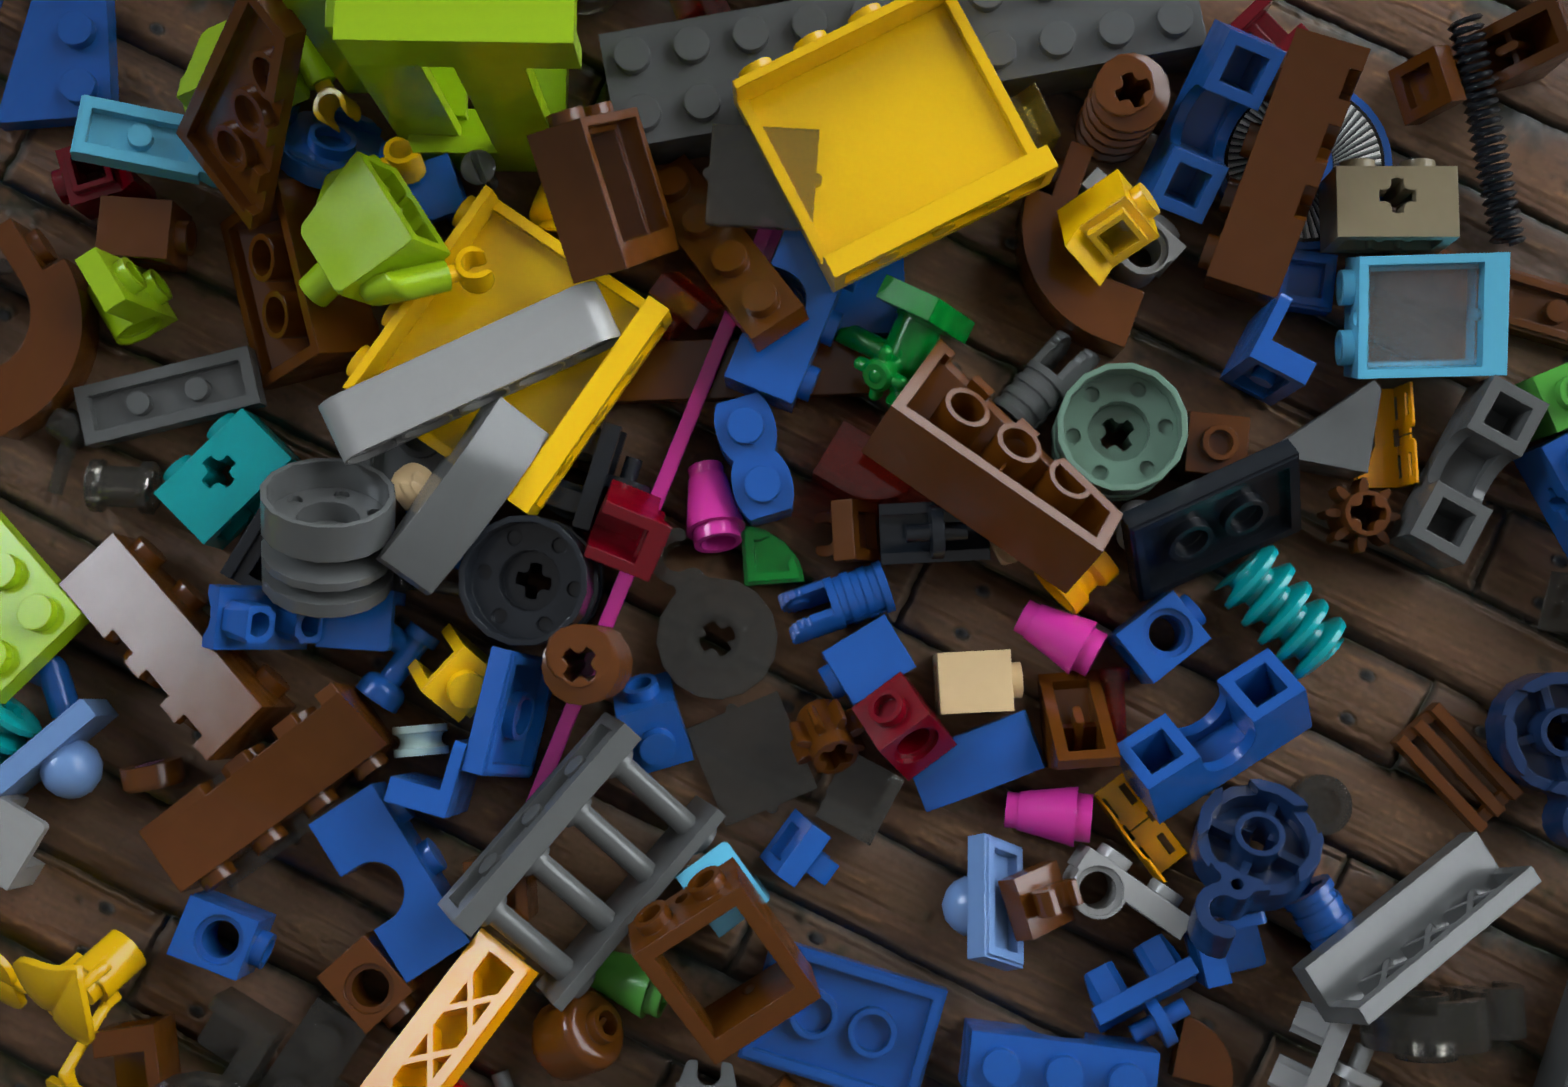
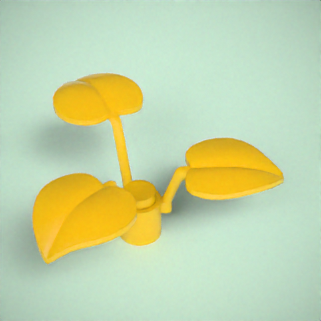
M111 930L84 955L76 952L65 963L60 965H53L23 956L14 961L12 967L8 960L0 954V1001L12 1008L21 1009L27 1004L24 994H28L38 1006L47 1010L52 1015L56 1024L68 1036L77 1041L59 1070L58 1077L51 1075L45 1080L46 1087H82L78 1084L75 1075V1068L87 1047L95 1040V1032L98 1031L110 1009L122 999V995L118 990L146 965V959L138 946L128 936L118 930ZM100 999L101 1003L92 1016L90 1005H93Z

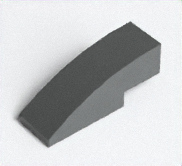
M502 397L481 407L450 456L440 460L376 560L425 595L432 594L505 502L550 434Z

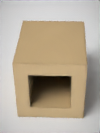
M1011 649L946 652L932 655L936 714L1015 711L1014 698L1023 697L1022 666L1020 662H1011Z

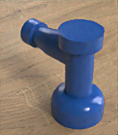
M410 621L405 630L394 624L392 648L390 651L395 654L381 673L376 671L366 673L355 687L381 707L396 714L405 701V693L401 685L410 674L407 667L415 658L419 661L428 648L434 651L441 641L413 621Z

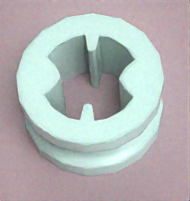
M448 723L392 727V735L397 736L400 740L399 747L394 750V758L449 753V745H445L442 742L443 733L448 731Z

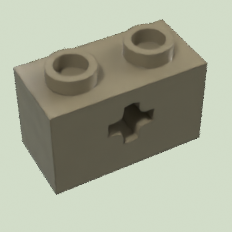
M1354 158L1340 162L1319 185L1320 253H1440L1460 238L1458 166H1436L1435 160L1429 158L1405 160L1400 162L1398 166H1376L1375 160L1369 158ZM1384 197V201H1380L1379 198ZM1392 207H1396V212H1392Z

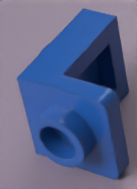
M662 672L655 675L644 673L631 677L625 688L613 697L615 717L624 722L641 738V741L633 749L632 759L647 773L694 760L692 747L675 697L670 673Z

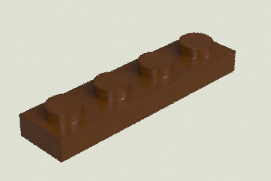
M685 154L657 171L681 252L757 353L809 320L804 305Z

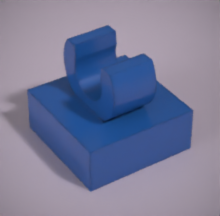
M796 808L759 856L778 877L794 888L805 873H808L825 886L839 868V865L822 851L831 837Z

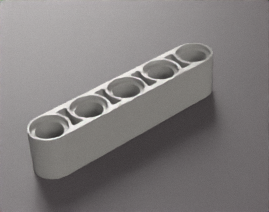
M587 281L565 289L341 391L323 401L318 408L344 465L357 464L476 411L499 397L504 398L613 347L621 333L597 282Z

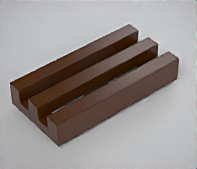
M1432 702L1389 742L1472 832L1476 831L1481 834L1489 826L1487 822L1493 816L1499 817L1506 810L1504 806L1510 800L1516 801L1524 793L1440 702ZM1434 722L1497 790L1494 794L1447 746L1429 724ZM1419 736L1482 804L1476 811L1411 742L1413 739Z

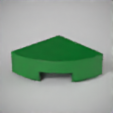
M745 526L741 532L745 587L804 583L801 564L794 552L783 540L765 529Z

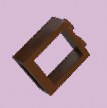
M609 100L584 108L583 106L569 108L546 116L549 128L527 135L574 284L628 269L680 249L637 107L614 111L612 102Z
M733 857L720 866L714 865L702 869L693 876L687 887L665 901L656 900L648 904L636 915L634 921L628 924L632 957L715 1065L821 998L810 963ZM737 907L776 963L706 1008H703L664 957L663 953L729 910Z

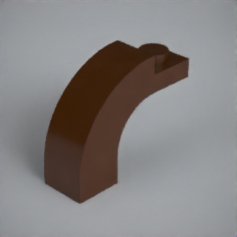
M1071 141L1063 159L1054 156L1058 168L1050 184L1040 189L1047 193L1037 190L1025 196L1021 203L1015 228L1014 248L1016 264L1020 279L1032 304L1056 331L1062 330L1072 338V342L1081 347L1114 359L1125 348L1145 291L1107 277L1102 285L1099 286L1065 247L1057 210L1077 197L1094 148Z
M10 218L0 224V249L26 291L30 305V323L27 335L18 351L8 361L0 365V437L21 441L55 420L75 400L73 388L85 385L92 371L99 344L100 325L98 311L87 294L89 284L78 265L65 258L52 265L51 263L57 260L58 256L45 235L38 228L30 230Z

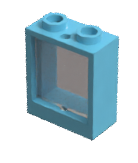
M1511 252L1345 258V269L1339 270L1336 277L1337 304L1345 306L1344 330H1338L1335 338V359L1338 366H1344L1343 376L1355 379L1507 375Z

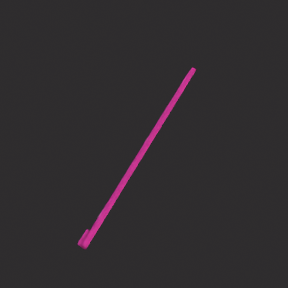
M762 218L753 242L767 260L771 262L784 228L776 225L775 222ZM726 310L651 492L652 495L661 498L659 510L662 509L726 348L737 326ZM619 571L598 625L613 629L635 576ZM586 653L584 657L586 665L581 671L584 676L593 675L596 672L591 666V662L596 656L595 653ZM565 704L527 800L558 766L582 705Z

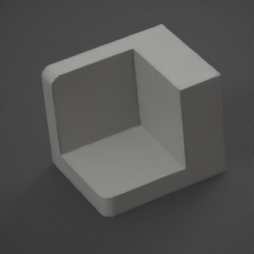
M23 794L0 796V887L6 891L33 885L45 865L44 862L35 858L33 854L49 830V824L24 809L29 798Z

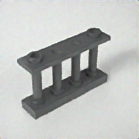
M607 712L601 715L437 903L450 921L470 938L480 926L484 927L490 924L541 966L546 973L535 985L552 1005L561 1012L573 998H580L588 991L594 982L598 968L629 933L628 924L634 921L636 915L645 906L656 901L693 855L703 852L712 843L717 833V827L726 817L718 808L697 795L686 807L681 804L632 759L633 749L641 741V738L624 722ZM617 778L669 825V828L646 855L591 807V797L607 779ZM575 826L629 873L605 903L549 855V846L565 827ZM533 875L588 922L564 951L559 949L506 904L507 895L523 876Z

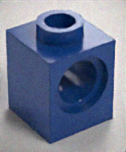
M1171 590L1156 596L1110 632L1106 640L1141 684H1154L1208 642L1211 637L1202 627L1207 620L1197 604L1187 595L1183 594L1178 597ZM1157 617L1167 620L1174 630L1173 644L1166 651L1157 649L1149 638L1150 625Z
M884 614L823 651L821 656L826 665L817 671L833 698L840 699L846 695L850 704L855 705L900 671L904 675L917 666Z
M215 890L208 893L201 891L191 894L166 954L236 981L254 972L255 968L262 969L268 961L277 938L275 933L270 932L277 914ZM222 921L230 922L238 931L239 944L235 951L227 950L219 942L218 928Z

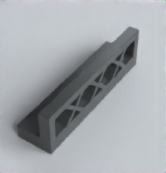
M1476 831L1460 833L1293 966L1292 970L1325 1022L1370 1025L1542 881L1532 865L1499 868Z

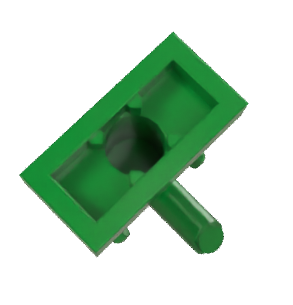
M886 274L876 297L895 308V313L898 314L887 339L858 325L839 329L835 342L871 358L869 360L862 356L858 357L854 361V367L862 372L864 382L870 388L869 398L872 401L882 398L883 392L889 389L886 405L890 408L937 344L941 335H946L965 344L975 322L940 298Z

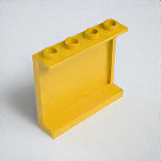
M894 0L882 7L880 3L866 5L850 16L848 24L828 34L825 30L814 31L801 38L794 45L793 51L773 61L770 57L757 59L745 66L739 72V78L732 81L734 104L833 293L1049 185L1058 168V164L1047 144L1038 149L1035 146L958 0Z
M485 184L477 197L473 195L468 196L457 209L452 220V226L455 228L444 242L451 254L444 261L447 265L455 264L456 255L461 249L467 246L480 248L485 252L487 263L480 267H473L468 272L477 273L482 270H492L495 279L493 287L485 293L473 294L464 290L460 282L452 283V289L448 292L390 304L382 317L381 324L384 326L382 332L371 347L369 345L362 346L350 360L346 369V375L349 378L343 385V388L348 389L572 286L587 281L597 282L621 333L614 346L503 398L550 434L506 499L528 515L537 516L672 322L670 310L651 296H648L646 299L609 274L574 284L561 242L500 201L494 190ZM480 409L417 438L446 458L450 456Z

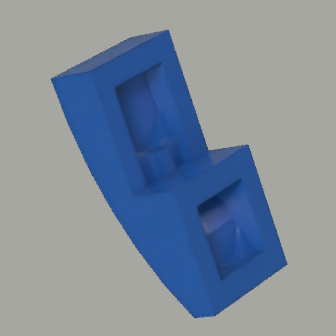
M1024 709L953 736L952 738L957 745L914 776L913 780L925 811L929 812L1043 769L1047 766L1027 712Z

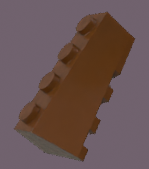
M940 338L892 403L861 452L1066 594L1103 553L1123 513L1065 458L1054 461L1042 450L1041 443L1037 438L1040 433L1024 418L1014 423L990 399L996 392L978 374L970 380L951 362L956 353Z
M336 682L329 683L314 695L321 704L318 709L312 706L298 714L296 712L289 714L271 728L274 732L273 736L276 738L274 743L267 748L264 743H260L240 752L222 768L221 773L225 777L223 781L217 785L212 780L199 784L138 831L180 893L197 889L201 886L206 893L216 889L238 873V869L234 865V862L252 849L257 856L266 853L290 835L284 826L302 813H305L308 819L314 818L340 799L335 790L355 776L359 783L364 782L390 763L386 753L396 747L398 743L362 692L353 685Z

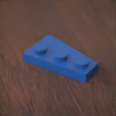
M31 0L0 104V128L4 131L75 126L81 95L85 94L119 101L115 0Z

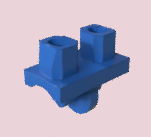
M209 584L210 621L208 628L203 634L202 647L211 650L307 649L308 643H318L320 641L323 618L299 615L281 608L271 602L262 590V586Z
M1161 933L1133 949L1134 956L1147 976V979L1127 988L1112 961L1104 963L1084 975V982L1090 1001L1094 1006L1091 1008V1018L1100 1034L1145 1011L1146 1017L1127 1026L1136 1043L1157 1033L1166 1048L1179 1042L1172 1024L1191 1015V1012L1182 998L1163 1008L1159 1002L1196 983L1195 976L1200 972L1192 958L1188 956L1181 959L1176 949Z

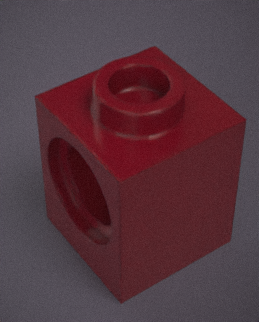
M901 671L852 707L853 712L879 752L908 781L957 745L930 704Z

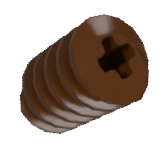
M1133 52L1118 54L1107 61L1101 68L1077 114L1074 126L1076 142L1094 148L1091 157L1093 160L1106 164L1125 162L1141 150L1168 108L1171 92L1168 77L1162 67L1150 57Z
M574 624L559 629L549 637L547 647L543 652L541 669L545 684L554 696L568 704L584 706L613 698L621 692L631 677L633 658L630 647L624 640L623 635L611 627ZM582 653H595L596 656L593 658L591 666L597 671L596 674L586 676L582 674L581 671L586 665L584 659L580 657Z

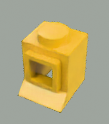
M1118 169L1057 210L1065 247L1099 286L1102 285L1113 267L1160 237L1154 217L1160 214V209L1155 199L1141 182L1132 187Z
M448 623L441 633L454 652L434 673L416 658L407 668L420 691L459 723L466 715L471 718L476 712L489 656Z

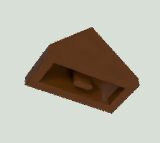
M1537 0L1470 34L1485 32L1487 34L1484 38L1461 45H1471L1483 41L1488 42L1486 47L1464 55L1486 50L1491 52L1487 57L1466 64L1485 60L1492 61L1490 66L1479 68L1469 73L1492 69L1494 71L1492 75L1471 82L1493 78L1496 80L1494 84L1474 91L1496 88L1498 89L1496 93L1543 79L1568 58V17L1561 0ZM1451 49L1452 55L1454 56L1456 51Z
M1089 670L1086 677L1077 672H1071L1069 675L1066 672L1038 674L1037 684L1043 755L1047 763L1046 768L1064 770L1120 766L1121 756L1098 670Z

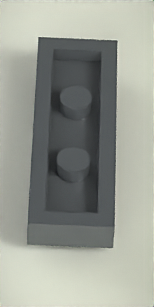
M248 345L73 388L85 446L94 449L218 419L228 413L236 414L241 408L251 411L267 407L255 349Z

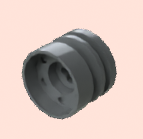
M312 458L288 463L271 472L260 485L261 535L263 537L261 541L262 590L272 603L299 615L314 618H337L368 611L387 598L394 586V572L377 561L376 558L395 531L396 495L394 484L383 472L361 462L344 465L341 458Z

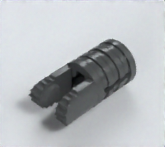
M1058 330L1024 366V370L1015 376L1013 382L1002 390V394L995 397L993 402L1014 423L1024 418L1036 430L1046 422V418L1049 415H1052L1057 410L1066 392L1083 374L1094 370L1100 363L1101 358L1091 350L1084 349L1056 375L1052 370L1067 354L1072 343L1070 342L1072 338L1068 334Z

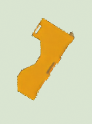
M1413 381L1393 389H1382L1374 433V448L1371 451L1368 473L1358 476V479L1362 477L1367 478L1369 488H1402L1419 483L1417 441L1415 438H1412V434H1409L1412 433V427L1415 426ZM1396 397L1398 420H1395L1394 398ZM1399 429V436H1402L1399 438L1400 446L1394 447L1393 430ZM1398 456H1400V459H1401V475H1402V478H1400V479H1399V468H1398Z
M1122 772L1094 793L1093 799L1110 819L1114 827L1121 833L1152 877L1165 883L1167 881L1161 873L1186 855L1187 852L1164 822L1159 824L1156 819L1152 822L1148 818V815L1145 813L1148 811L1147 807L1126 782ZM1123 783L1138 800L1134 804H1131L1120 790L1119 786ZM1102 799H1105L1107 801V803L1110 805L1113 811L1117 814L1118 818H1116V816L1113 814L1110 808L1103 802ZM1123 825L1131 831L1130 833L1135 838L1133 841L1122 827ZM1160 833H1163L1175 849L1171 854L1167 852L1158 840L1157 836ZM1140 847H1142V849L1145 851L1149 858H1147L1142 853V851L1139 849Z

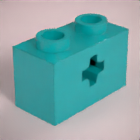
M243 408L236 414L228 413L217 420L207 432L209 440L192 456L185 455L176 460L164 473L163 480L165 482L153 493L204 545L221 550L234 540L252 521L260 508V485L271 472L288 463L302 461L259 417ZM227 465L231 466L229 472L235 479L229 486L224 485L227 479L222 473Z

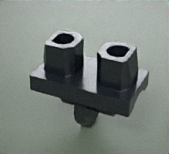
M604 421L602 429L598 428L576 459L590 465L584 486L562 480L545 504V508L566 520L573 521L572 526L579 531L590 534L612 479L650 494L652 492V488L637 483L643 463L639 459L626 456L620 477L615 476L627 437V433L622 432L623 428L621 426Z
M934 502L878 504L881 565L991 560L989 540Z

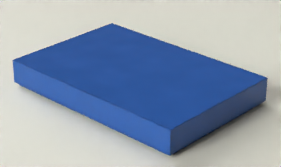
M795 942L812 967L821 998L740 1049L737 1057L834 1087H921L948 993L947 988ZM769 951L767 952L762 971L776 963Z

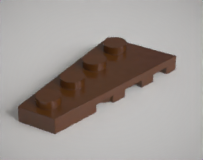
M282 0L235 1L176 132L250 231L270 222L307 31L295 13L288 9Z

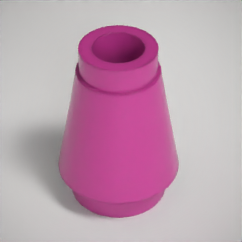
M703 460L692 464L688 468L686 536L693 540L695 550L702 553H720L731 550L742 542L741 532L745 528V522L736 504L727 476L724 473L723 464L717 460Z
M1031 599L1022 611L1013 630L1022 635L1026 641L1042 652L1068 675L1073 670L1084 677L1088 674L1108 637V634L1096 628L1098 623L1096 621L1044 604L1040 605Z
M1079 786L1020 792L1008 791L1004 828H1013L1020 832L1074 847V841L1090 843L1094 794L1079 793Z

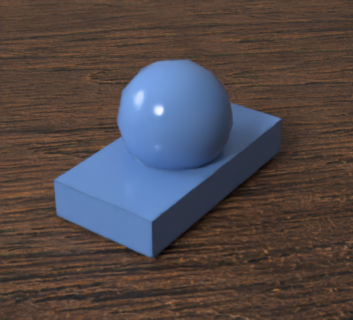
M106 699L77 700L0 765V796L25 794L41 780L47 790L65 799L81 798L92 792L102 779L104 762L99 751L90 745L88 741L119 716V714Z
M986 833L968 836V874L953 881L946 890L942 902L944 918L955 931L963 936H967L968 960L1004 971L1023 969L1024 941H1016L998 885L999 880L1023 870V849L1020 846Z

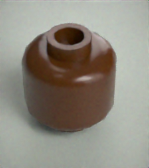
M588 990L580 998H573L562 1012L553 1006L552 1003L548 1004L539 1011L533 1022L532 1049L537 1062L552 1077L561 1081L579 1080L606 1069L617 1060L623 1047L624 1030L621 1017L616 1007L608 998L594 990Z

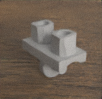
M1301 1001L1289 1031L1322 1046L1313 1068L1280 1053L1267 1084L1271 1087H1327L1333 1073L1342 1077L1338 1087H1381L1383 1081L1366 1073L1375 1050L1356 1042L1348 1063L1338 1060L1353 1024L1325 1022L1313 1003Z

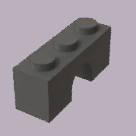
M1493 375L1468 387L1419 476V483L1414 485L1399 513L1401 519L1396 520L1389 531V543L1436 570L1465 564L1493 510L1482 505L1486 492L1499 472L1509 462L1523 456L1550 404L1497 375Z

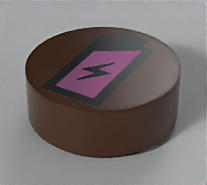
M182 756L155 759L119 769L123 791H127L128 794L172 786L183 782L184 778H186Z

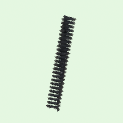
M1477 13L1453 22L1447 30L1453 33L1449 40L1455 42L1451 49L1456 51L1453 58L1458 61L1456 67L1460 70L1458 74L1460 79H1463L1461 83L1467 98L1462 104L1468 107L1464 114L1470 116L1465 123L1472 125L1467 132L1474 134L1469 140L1475 144L1471 151L1477 153L1473 160L1480 162L1474 169L1482 171L1476 178L1484 180L1478 187L1484 189L1480 196L1487 199L1482 203V206L1489 208L1484 212V215L1491 217L1485 224L1493 226L1487 233L1496 235L1489 242L1492 244L1509 243L1510 247L1526 240L1525 236H1514L1522 233L1525 228L1522 226L1511 227L1520 224L1523 219L1520 217L1509 218L1519 214L1521 210L1519 208L1506 209L1517 205L1519 200H1503L1515 196L1518 191L1514 189L1501 191L1513 187L1516 183L1513 180L1498 182L1512 177L1513 172H1495L1510 168L1512 163L1493 164L1509 158L1510 154L1507 152L1490 155L1507 149L1509 145L1503 143L1487 146L1505 140L1507 136L1500 134L1485 137L1502 131L1505 126L1497 125L1482 128L1500 122L1503 117L1499 115L1479 119L1497 113L1501 108L1496 106L1477 110L1497 103L1499 101L1497 97L1483 100L1477 99L1495 94L1498 89L1490 88L1474 91L1492 85L1496 80L1491 78L1471 82L1492 75L1494 71L1488 69L1469 73L1479 68L1490 66L1492 61L1485 60L1466 64L1487 57L1491 52L1486 50L1464 55L1486 47L1488 45L1486 41L1461 46L1484 38L1487 34L1485 32L1468 36L1461 35L1482 29L1485 24L1480 22L1470 26L1458 27L1481 19L1483 15Z

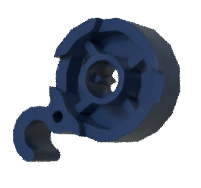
M1568 672L1526 674L1507 683L1492 700L1485 721L1487 748L1493 760L1515 784L1547 795L1548 801L1542 813L1543 829L1551 841L1558 846L1568 849ZM1549 723H1560L1562 727V734L1554 737L1555 747L1547 736Z
M1250 779L1248 785L1232 786L1224 791L1222 787L1216 789L1201 807L1189 850L1194 872L1205 887L1196 897L1189 916L1187 931L1189 939L1195 948L1206 956L1217 959L1225 958L1236 935V930L1233 926L1217 922L1213 918L1214 916L1229 921H1236L1248 912L1278 910L1300 897L1309 885L1320 863L1324 843L1322 832L1318 834L1315 822L1306 812L1309 807L1306 801L1285 786L1262 779ZM1251 840L1264 846L1263 850H1256L1250 847Z

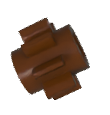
M1365 477L1352 482L1350 488L1351 495L1340 485L1328 490V495L1334 503L1330 509L1317 513V518L1327 520L1331 531L1326 538L1327 543L1338 540L1349 541L1348 548L1350 554L1354 555L1365 551L1367 539L1377 547L1388 544L1390 539L1384 529L1390 522L1401 519L1400 514L1391 512L1387 501L1392 491L1390 489L1381 492L1368 490L1369 483ZM1355 507L1357 513L1366 515V524L1362 525L1361 520L1351 518V508Z
M836 698L833 700L818 699L808 703L798 713L797 721L790 722L788 725L794 738L790 742V746L798 765L812 761L814 769L818 774H835L848 769L856 761L858 751H862L866 747L860 735L865 731L852 708L843 711L839 700Z

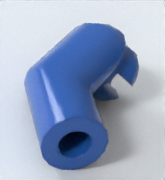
M55 655L29 681V683L42 688L51 719L57 718L79 700L69 666L60 656Z

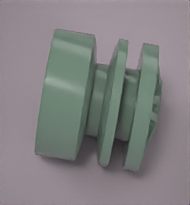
M1135 363L1105 364L1083 374L1066 392L1050 432L1051 457L1054 461L1065 458L1110 502H1127L1148 493L1180 461L1188 439L1187 410L1177 389L1159 372ZM1104 427H1107L1112 433L1118 432L1120 429L1126 433L1127 438L1122 444L1123 452L1116 445L1108 449L1102 445L1101 441L1106 434Z

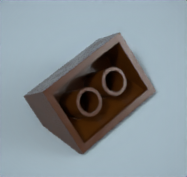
M278 178L269 223L250 231L236 212L220 223L249 347L255 349L264 390H272L346 371L355 353L364 345L371 347L379 336V325L373 316L371 305L339 294L328 306L321 307L312 302L301 290L299 280L317 263V260L301 236V225L315 207L321 189L309 187L295 179Z

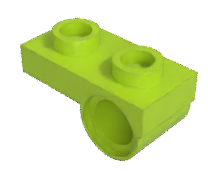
M97 247L92 248L75 259L89 284L87 294L118 345H130L140 342L178 320L168 303L173 298L171 290L154 269L146 270L135 265L125 256L119 258Z

